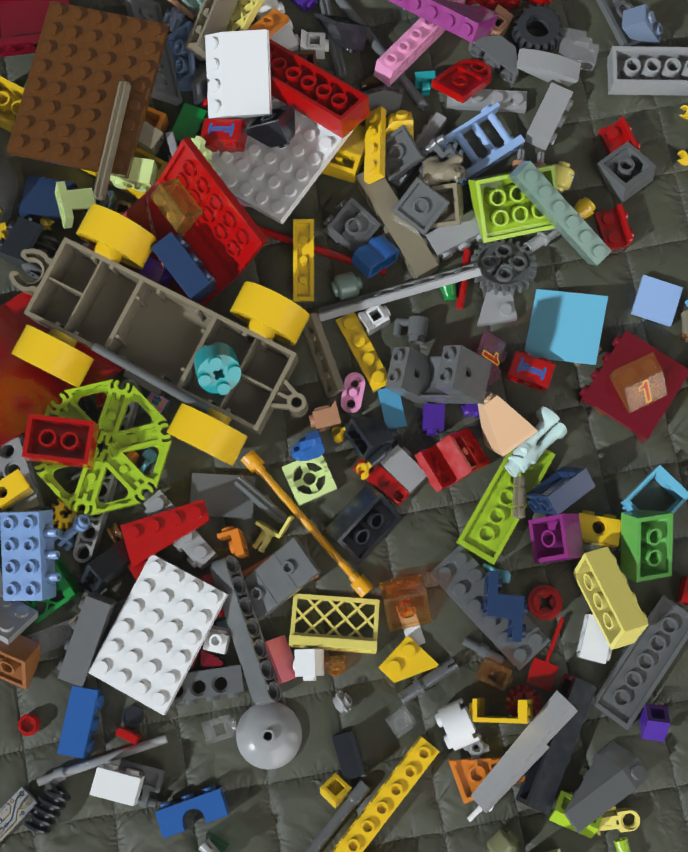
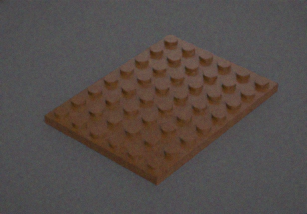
M50 1L6 151L8 154L98 173L120 81H127L130 83L131 89L111 176L128 179L170 29L169 25Z

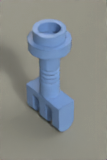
M85 514L75 516L73 525L66 532L58 528L59 535L54 537V542L58 539L56 545L61 547L66 543L63 549L66 551L71 549L76 542V538L73 536L78 531L84 532L89 528V517Z

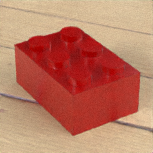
M29 414L21 457L27 461L93 469L99 425L95 421Z

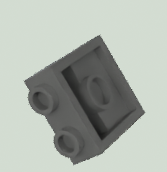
M350 197L346 201L342 199L335 208L338 211L334 216L330 214L324 220L323 224L325 227L322 230L336 243L340 242L353 254V251L358 246H364L381 224L357 201Z

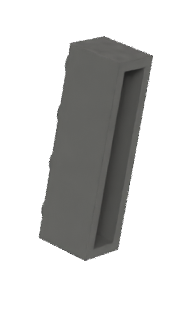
M95 592L82 597L79 604V609H81L80 615L74 619L71 628L74 630L73 635L68 638L64 647L67 650L65 658H61L57 670L60 671L58 679L83 687L89 681L91 674L88 671L99 652L116 600Z

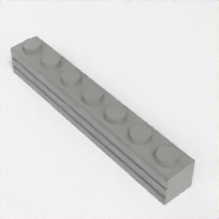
M438 112L431 115L428 124L423 126L422 133L418 134L415 138L417 146L424 148L431 139L437 137L446 124L447 118ZM416 165L395 181H388V184L399 191Z

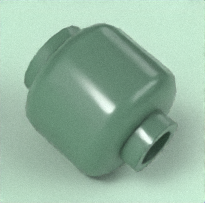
M351 271L336 275L334 281L331 282L335 298L338 297L341 301L358 297L359 289L363 288L360 277H356Z

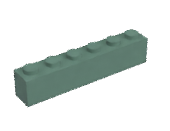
M522 161L508 176L588 264L598 266L611 252V249L531 161Z

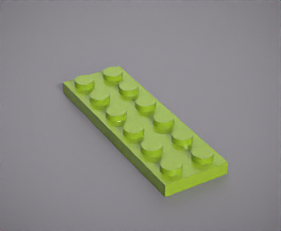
M514 449L504 457L456 542L491 564H495L519 519L512 516L513 508H515L513 506L514 477L505 468V465L509 462L508 457L513 455ZM546 449L535 464H532L524 473L520 472L518 476L526 478V486L524 487L526 493L541 482L556 454ZM526 498V506L524 507V509H526V507H527V505H528V500H527V498Z

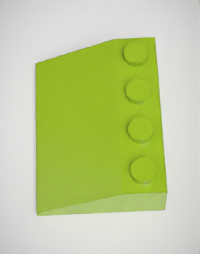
M555 165L536 166L558 191ZM513 171L468 180L471 201L483 243L555 229L508 177Z

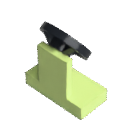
M65 181L56 182L55 196L64 229L72 228L74 221L72 210L83 209L87 213V209L90 208L91 204L101 205V200L93 197L95 187L67 190ZM106 194L105 203L103 206L107 208L109 204L108 194Z

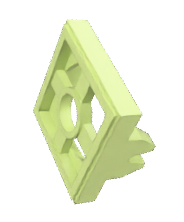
M322 455L309 461H294L281 467L298 506L337 490L332 474ZM306 463L317 464L322 470L317 472L309 470ZM300 466L303 474L301 479L294 482V473ZM305 474H314L316 477L315 482L310 485L306 484L303 480ZM325 476V483L321 490L318 491L316 486L318 478ZM303 485L310 487L313 494L303 493L297 488Z

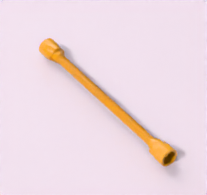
M254 450L248 452L241 459L242 463L251 473L255 472L257 475H260L289 510L295 514L296 518L313 534L312 536L325 551L331 555L332 559L342 567L341 569L349 576V580L352 582L351 587L363 598L374 588L373 584L364 574L360 576L358 572H355L348 565L347 561L337 553L338 551H335L336 549L332 544L330 545L325 536L301 512L302 510H299L300 508L294 504V501L287 493L285 494V491L266 471V468L263 466L265 462Z

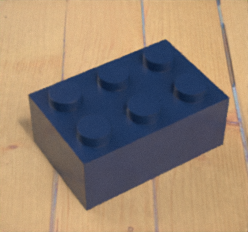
M170 232L153 245L151 249L186 295L199 304L218 289L214 284L217 280L210 271L208 272L206 268H202L204 263L198 255H195L193 251H189L192 248L180 234L176 236Z

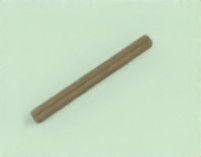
M120 81L93 193V197L97 200L103 201L106 198L131 85L127 81Z

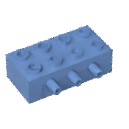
M53 510L0 512L3 601H43L56 597V581H60L61 574L55 572V559H59L60 552L54 550V537H58L59 530L58 528H53Z

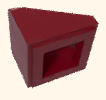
M201 649L200 665H225V661L207 650Z

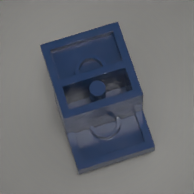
M488 571L485 573L482 617L508 620L506 642H522V638L526 637V625L523 624V615H527L528 603L524 602L525 596L498 594V591L502 589V577H499V571Z

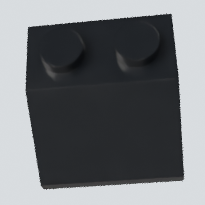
M18 217L16 221L11 220L6 228V231L9 232L5 239L2 237L0 239V258L18 268L25 262L21 257L22 250L33 248L44 226Z

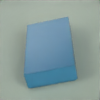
M386 388L379 389L378 396L385 425L388 429L407 427L401 396Z

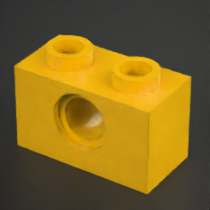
M582 510V513H578L582 541L584 543L612 548L619 546L621 520L616 519L615 515L603 514V517L595 516V512ZM593 523H598L601 526L600 534L593 531Z

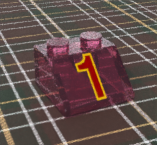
M484 330L476 354L492 362L487 386L492 387L494 381L498 382L502 370L498 369L500 362L504 363L508 351L504 350L505 342L489 331Z

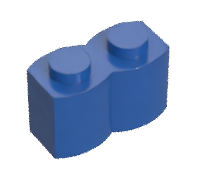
M384 235L373 237L368 244L358 246L353 251L351 263L367 278H371L382 269L396 262L400 250Z

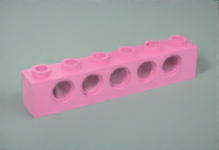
M448 0L460 4L465 3V0ZM421 17L376 61L374 76L389 87L446 30Z

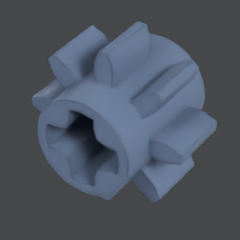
M172 7L171 11L167 9L163 21L167 22L166 24L169 25V30L172 32L189 20L176 7Z

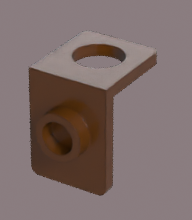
M316 50L293 52L299 56H307L308 58L305 60L321 68L320 61H316Z

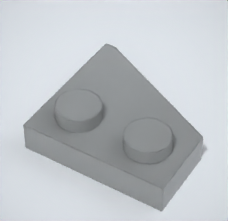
M494 290L486 292L477 327L517 320L513 295L509 291L506 292L505 296H503L501 291L497 295L494 294Z

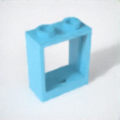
M658 465L620 504L623 506L624 512L639 510L631 500L654 479L675 499L665 510V512L674 513L688 499V491L661 465Z

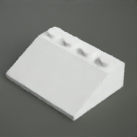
M269 30L230 31L205 35L208 119H244L272 114Z

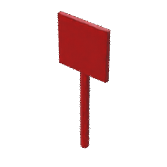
M560 617L545 661L534 657L526 679V683L551 692L559 669L558 666L550 664L549 661L563 625L564 617Z

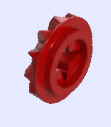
M538 586L531 591L528 597V608L532 615L540 620L553 619L562 609V597L552 586ZM551 596L548 601L550 608L545 606L538 609L541 604L540 598L545 599Z
M527 685L515 686L506 697V708L509 714L513 717H518V704H514V702L522 699L524 693L525 699H533L534 719L539 713L542 703L539 693Z

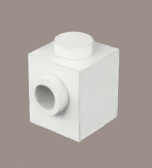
M324 649L295 650V659L293 661L295 677L303 676V681H316V676H324Z

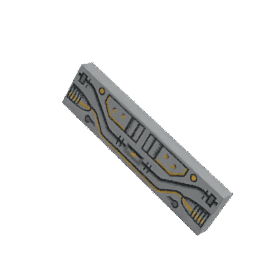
M24 786L0 809V843L33 809L34 804L37 805L39 803Z

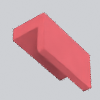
M282 635L264 642L277 677L278 685L296 678L293 669L294 657L286 636Z

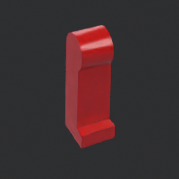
M361 458L352 468V471L356 473L357 465L367 463L368 461H363ZM379 464L375 468L371 467L369 469V477L365 480L397 506H400L410 495L401 483ZM360 471L357 475L361 476L365 471Z

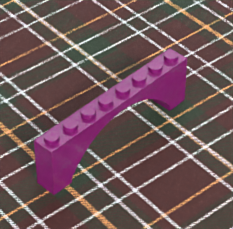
M388 0L471 43L492 33L498 17V13L482 5H466L448 0Z

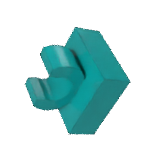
M435 71L415 72L414 86L417 89H421L422 96L430 95L429 90L432 88V80L436 78Z

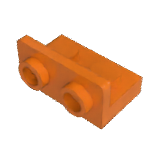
M234 526L221 529L222 533L217 534V537L223 542L229 541L232 554L234 553L241 559L250 557L243 531L234 528Z

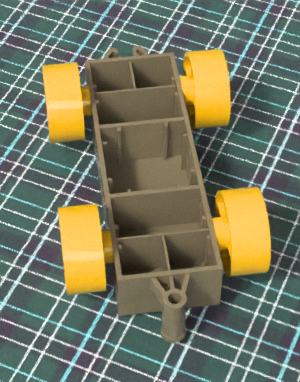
M91 204L76 232L82 240L94 247L93 251L64 237L53 259L41 250L34 248L22 250L21 257L24 260L41 266L42 274L39 279L28 281L24 275L17 271H11L9 274V278L14 286L23 293L33 296L24 314L40 325L50 329V332L47 334L30 325H26L11 354L79 388L94 359L75 348L76 344L78 343L92 350L95 343L102 345L211 407L208 414H205L181 403L167 433L231 466L234 465L248 437L228 426L230 421L261 435L274 409L289 410L290 415L295 418H301L308 412L306 398L301 393L296 392L288 382L298 363L297 353L272 340L276 339L289 345H296L310 317L309 313L279 293L259 284L246 281L230 309L232 315L248 325L245 328L120 265L119 263L122 262L131 267L142 269L152 252L151 247L156 244L157 239L137 223L101 205ZM216 342L225 343L234 350L241 368V377L237 385L226 395L210 393L204 390L198 383L194 368V357L197 351L205 345H214Z

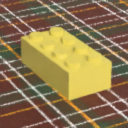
M608 546L584 553L573 575L610 649L613 650L635 643L649 624L646 614L641 611L637 603L636 595L631 592L627 584L626 576L617 565L616 557L610 552Z

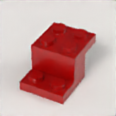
M470 428L452 433L431 448L422 450L414 455L419 467L426 474L429 484L435 489L436 493L459 483L475 471L491 464Z

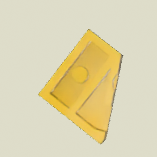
M407 635L378 668L396 683L436 668L439 664Z

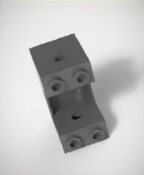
M462 345L444 346L442 356L428 357L411 347H394L385 388L415 403L484 404L492 362Z

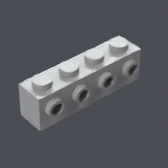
M160 490L143 503L147 508L144 512L148 517L176 508ZM196 530L173 543L180 553L183 550L187 553L189 557L186 560L193 568L198 566L203 570L219 556Z

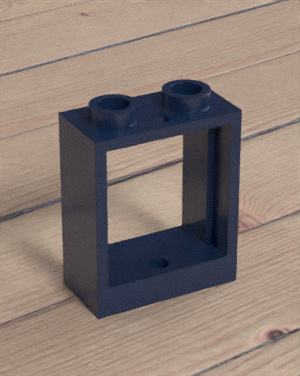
M561 467L526 493L528 506L535 513L559 515L592 490L595 484L586 468Z

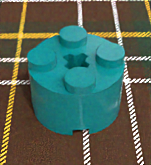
M216 342L214 345H205L197 351L194 357V368L199 385L210 393L228 394L237 385L241 377V368L234 350L225 343Z

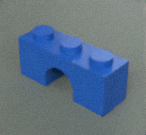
M211 785L202 789V794L195 796L194 792L182 796V801L173 803V800L160 804V809L155 811L163 839L184 832L188 828L185 815L189 809L200 810L205 817L206 823L228 816L230 811L222 786L216 788L215 785Z

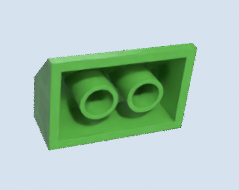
M650 510L621 512L620 571L624 573L626 578L635 582L672 576L673 513Z

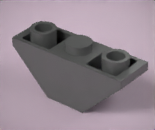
M501 35L484 36L473 43L469 42L468 50L473 57L487 63L492 70L500 74L504 81H509L513 85L516 83L519 71L516 68L517 53L516 47Z

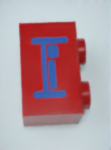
M205 118L200 137L206 141L205 147L212 152L228 151L235 153L244 152L248 135L244 133L246 125L243 119Z
M515 351L505 379L545 392L549 387L556 364L551 363V360L540 357L538 359L532 357L526 351Z

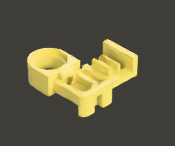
M613 806L603 814L599 830L596 833L600 835V831L618 829L620 832L634 831L640 825V817L631 808L616 809V806ZM628 813L633 814L635 818L631 825L623 823V817Z

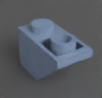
M646 4L623 11L622 29L630 39L652 44L660 43V36L663 33L662 24L658 23L654 12L650 11Z

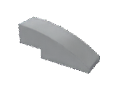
M521 48L519 49L516 68L546 82L555 80L569 87L579 81L581 63L550 52Z

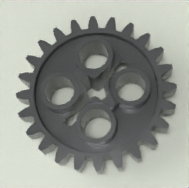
M512 238L508 242H505V239H501V242L497 240L493 241V243L486 242L485 246L480 244L479 249L474 250V255L471 256L470 264L478 263L481 271V276L475 277L474 282H480V288L486 286L487 292L494 290L495 295L499 291L502 292L503 296L508 291L511 295H514L515 290L522 293V288L528 289L529 283L532 284L534 277H536L538 265L535 263L536 256H532V250L526 251L527 245L520 247V241H517L515 244L512 243Z

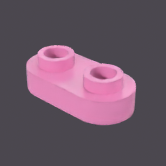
M353 372L345 378V389L342 391L341 408L346 414L350 415L356 414L361 409L365 389L364 377L360 373ZM356 381L359 385L354 388L351 386V383ZM350 401L355 403V406L352 408L347 406V403Z

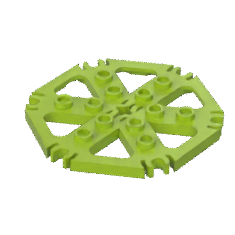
M113 379L64 390L69 395V398L60 393L59 395L63 399L61 404L58 405L53 400L51 401V405L56 410L53 411L49 405L47 406L46 416L92 421L79 407V399L97 393H105L107 395L98 422L99 432L93 469L83 468L75 493H67L54 478L56 470L69 466L41 463L39 466L34 467L38 471L44 470L37 472V474L71 510L74 502L73 510L78 512L79 506L85 505L84 514L89 515L93 506L91 516L138 505L141 503L136 499L137 495L142 501H145L146 499L142 495L144 490L148 489L152 494L154 493V489L149 485L150 483L156 489L158 488L172 444L170 440L172 438L171 435L162 434L163 429L169 428L168 423L159 424L168 421L134 385L131 390L130 383H127L123 390L119 389L120 381L116 380L114 382ZM131 402H137L151 416L152 421L150 424L120 431L128 405ZM105 440V445L108 446V449H103V451L99 453L100 449L97 447V445L102 444ZM156 447L159 450V455L154 470L150 475H144L124 454L144 448ZM107 468L127 488L128 495L126 498L108 503H101L98 496Z

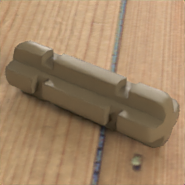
M517 476L513 479V485L515 486L513 488V506L515 508H513L512 516L522 519L525 518L526 511L524 509L526 506V489H524L526 478Z

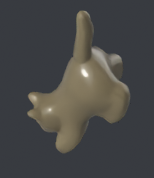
M454 155L444 162H440L436 156L427 158L423 163V179L421 180L429 186L443 185L452 180L458 183L459 179L466 178L468 175L464 167L460 165L463 161V156Z

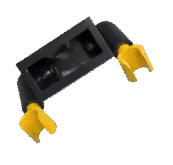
M352 417L349 422L344 424L343 428L335 426L331 431L335 443H341L344 440L345 434L362 460L368 461L367 463H360L356 467V474L360 471H365L361 474L362 480L369 477V469L371 467L375 468L389 455L394 441L398 439L397 430L388 429L380 418Z

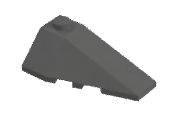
M610 741L595 754L591 767L585 772L579 789L575 791L564 811L565 816L577 833L627 797L651 776L636 755L614 741Z

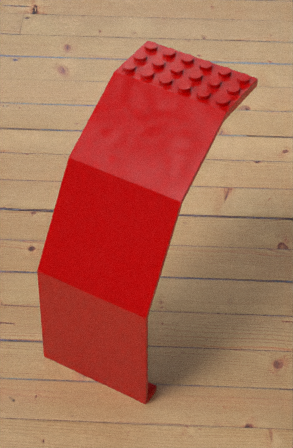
M190 137L183 139L158 181L145 194L157 242L170 232L176 236L180 234L192 247L189 251H193L204 263L202 268H206L208 272L210 271L217 280L214 284L218 289L199 303L205 307L243 273L268 239ZM144 194L123 216L152 234L144 204ZM91 245L86 246V248H88V249H90V250L93 251V249H94L93 246H91ZM152 250L149 257L158 261L157 255ZM122 262L119 263L120 265L136 273L138 271L137 268L131 267ZM172 277L170 284L165 287L190 299ZM23 292L0 306V447L26 433L29 414L45 415L48 405L55 411L56 409L51 405V401L53 400L59 405L63 402L59 395L60 393L69 398V395L64 390L77 388L11 354L26 325H30L47 334L50 332V329L40 325L24 314L33 296ZM78 343L75 346L77 350L94 359L80 387L111 380L126 370Z

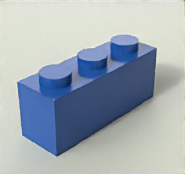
M72 686L57 754L86 758L92 753L95 742L92 740L93 732L97 731L99 725V718H97L98 709H101L104 703L103 690L85 686Z

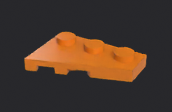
M502 757L448 759L464 804L474 800L471 797L472 793ZM525 774L515 784L524 781Z

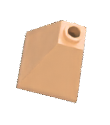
M490 391L485 394L484 404H478L484 444L487 448L501 456H505L537 433L535 427L498 395Z

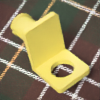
M294 516L288 517L280 532L260 520L256 521L255 524L261 527L262 531L252 547L255 549L259 548L258 551L264 553L273 537L283 538Z

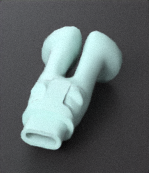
M541 406L536 411V416L539 420L535 427L537 433L517 446L512 452L513 455L508 457L509 462L505 465V468L511 476L517 477L520 472L524 473L532 464L536 463L541 454L554 441L562 439L567 434L566 426L558 422L560 418L547 407Z

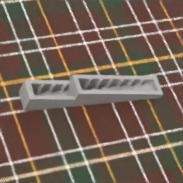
M558 691L553 694L472 793L471 797L484 812L487 813L550 748L547 743L578 712Z

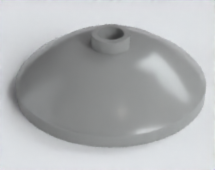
M274 702L263 706L253 705L239 720L236 730V742L241 755L247 762L261 769H276L289 763L297 754L302 742V728L296 714L282 703ZM265 732L272 734L271 740L264 738Z

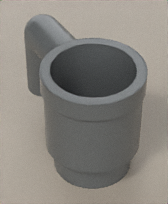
M424 316L396 318L393 336L401 337L402 326H408V342L416 345L425 344L429 318Z

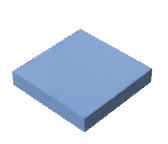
M643 275L631 314L670 327L683 287Z

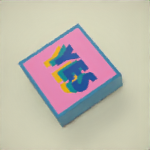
M152 392L147 397V400L163 415L170 404V400Z

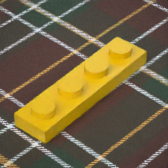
M382 106L370 111V115L366 118L364 181L368 184L385 177L386 109Z
M293 219L294 302H314V219Z
M355 312L337 319L336 324L372 392L375 393L379 389L385 388L388 374Z

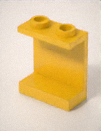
M473 698L472 703H469V716L472 717L473 722L528 724L533 720V699H519L518 717L484 716V698Z

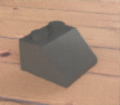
M628 141L597 163V167L608 190L622 203L652 182L656 165Z

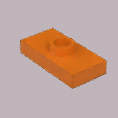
M273 8L247 30L267 29L269 30L270 38L289 22V16Z

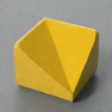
M336 772L320 787V794L335 809L348 798L352 791V787Z

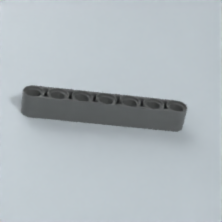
M233 555L216 560L210 565L211 575L215 587L229 594L222 608L251 698L257 706L277 702L280 700L281 690L239 562Z

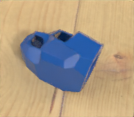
M315 430L306 433L305 437L300 438L297 444L292 446L291 456L293 459L309 461L320 457L325 452L319 431Z

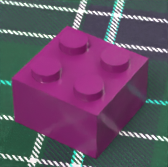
M559 514L528 520L534 563H552L582 558L584 555L579 514Z

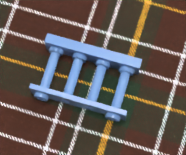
M498 102L493 106L491 104L487 105L481 110L480 114L445 136L447 141L442 144L444 149L448 143L456 139L472 162L471 167L467 170L465 169L468 174L467 177L459 179L458 184L461 186L469 183L468 180L475 179L517 152L525 143L522 135L516 138L511 137L495 115L500 107ZM489 119L504 140V146L499 149L494 147L479 126V124ZM471 129L488 151V156L484 159L478 158L463 134Z

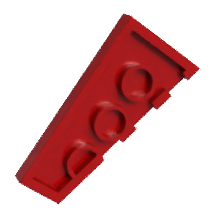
M202 499L120 525L132 568L211 521L205 500Z

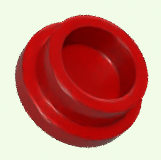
M33 713L24 714L18 721V729L25 736L36 734L41 726L39 717Z

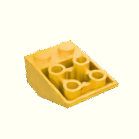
M358 125L353 129V132L322 171V174L355 184L356 175L359 174L365 156L364 126Z

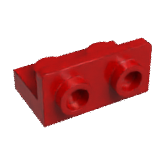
M624 116L620 117L617 123L601 128L597 132L608 155L627 141L640 151V143L634 138L629 122H626Z
M622 203L617 204L613 209L594 214L600 238L611 251L630 246L634 239V232L631 227L629 228L627 222L628 213L626 209H623Z

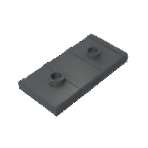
M297 536L292 537L290 541L244 578L258 623L274 612L321 572Z

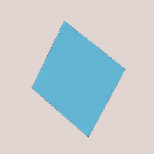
M536 289L525 351L535 358L543 357L549 360L596 365L608 296Z

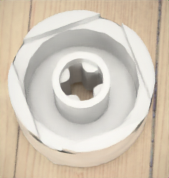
M462 698L437 708L438 713L434 715L439 728L444 727L446 734L443 737L448 749L454 748L455 751L480 740L479 735L474 737L473 733H475L476 727L469 716L467 707L462 708L461 703L464 702Z

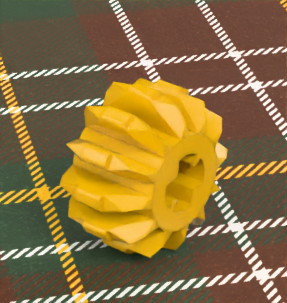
M58 498L59 505L52 504L51 506L56 509L53 511V517L55 518L52 522L54 525L58 524L59 529L63 530L65 528L67 531L73 525L74 517L84 514L85 510L81 509L85 505L79 506V510L76 512L73 510L75 502L71 510ZM71 510L72 514H69L68 517H66L65 513H68V511Z

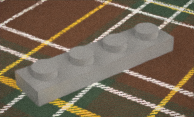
M482 89L464 103L447 96L446 109L481 111L487 105L491 104L493 106L498 102L500 107L497 112L525 113L527 91Z

